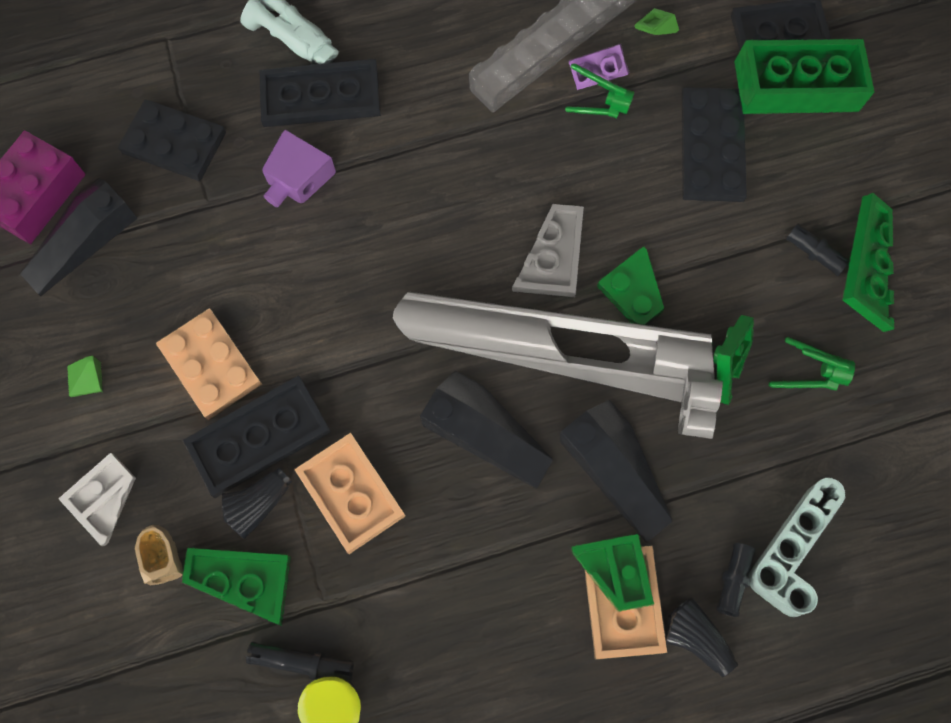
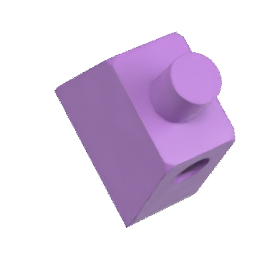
M284 130L263 167L264 176L271 185L264 194V198L275 207H279L287 196L298 203H304L336 173L332 158Z

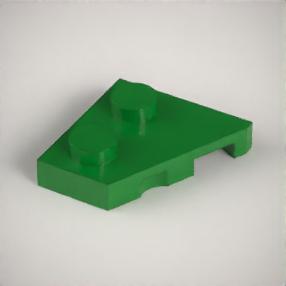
M644 246L598 282L597 287L630 323L648 325L664 311V305L648 252Z
M741 315L735 326L728 328L724 344L722 346L718 345L715 350L713 363L717 365V380L723 382L720 403L729 405L731 402L732 377L740 378L744 362L753 342V317Z
M638 534L572 546V554L617 612L654 605Z

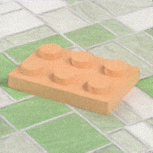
M210 308L156 343L207 420H210L262 385Z
M351 433L294 469L348 554L405 517L404 512Z
M652 546L641 548L653 596V606L617 612L585 571L595 660L667 653Z

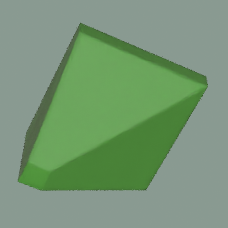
M655 8L635 24L636 29L653 35L672 34L679 31L675 14Z
M94 356L85 357L68 365L70 397L103 392L101 362Z

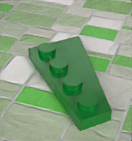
M874 193L862 197L843 301L882 332L894 330V318L889 317L888 306L894 304V291L888 290V275L894 274L893 261H891L888 253V248L893 246V209Z

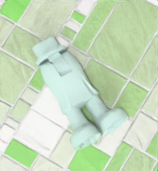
M249 0L242 12L241 23L244 27L255 31L264 26L270 31L272 36L283 41L294 53L309 60L312 64L332 63L339 54V51L331 45V39L325 36L319 27L304 18L297 8L290 5L286 0ZM269 11H276L280 15L278 17H275Z

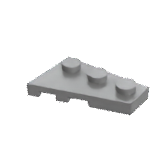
M552 204L538 233L537 240L524 262L521 273L513 284V292L575 297L584 207Z

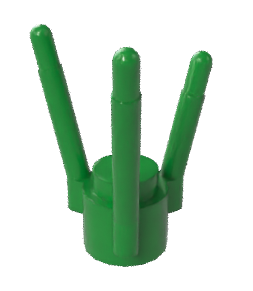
M575 63L571 64V69L609 90L605 104L609 105L610 108L567 106L565 108L566 112L608 115L616 119L619 112L627 114L635 93L634 91L617 86Z
M786 337V343L801 349L804 355L823 362L821 376L826 377V381L769 382V387L827 388L836 391L839 384L848 386L851 383L855 372V362Z

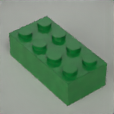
M864 39L746 40L734 61L743 114L859 112L874 94Z

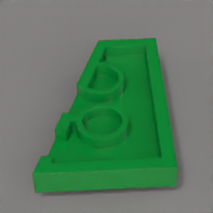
M187 548L182 583L282 626L291 557L279 554Z

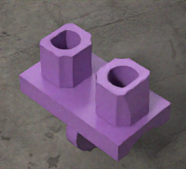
M621 44L569 60L570 68L571 64L575 63L608 81L629 74ZM571 69L577 90L599 84Z

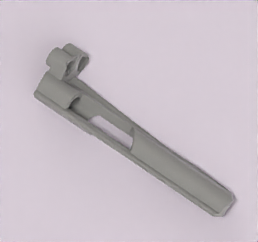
M407 292L394 309L393 320L409 340L681 402L678 434L713 438L716 412L721 402L723 382L715 380L711 334ZM551 326L614 335L626 343L630 350V357L625 362L615 363L564 355L552 336Z

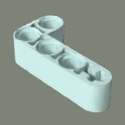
M833 478L821 479L806 491L748 575V578L751 580L750 587L758 595L790 617H798L810 613L816 608L818 603L815 589L794 572L845 499L843 485ZM822 491H825L828 494L826 497L827 502L820 507L814 506L823 497ZM800 515H804L811 520L813 526L811 531L805 530L800 525ZM781 542H786L792 546L794 550L793 558H787L781 553ZM762 569H767L773 573L775 578L773 586H767L762 582L760 578ZM792 591H797L803 596L804 605L801 609L796 608L791 603L790 594Z

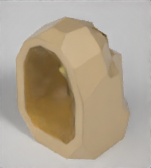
M159 525L146 527L137 537L135 545L139 570L144 583L157 585L178 579L183 575V568L171 535Z

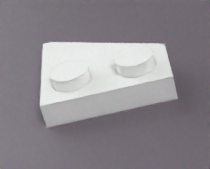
M110 453L65 492L59 500L101 546H105L109 543L136 477L113 453Z

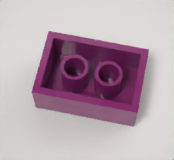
M24 130L0 159V227L31 245L86 174L71 156Z

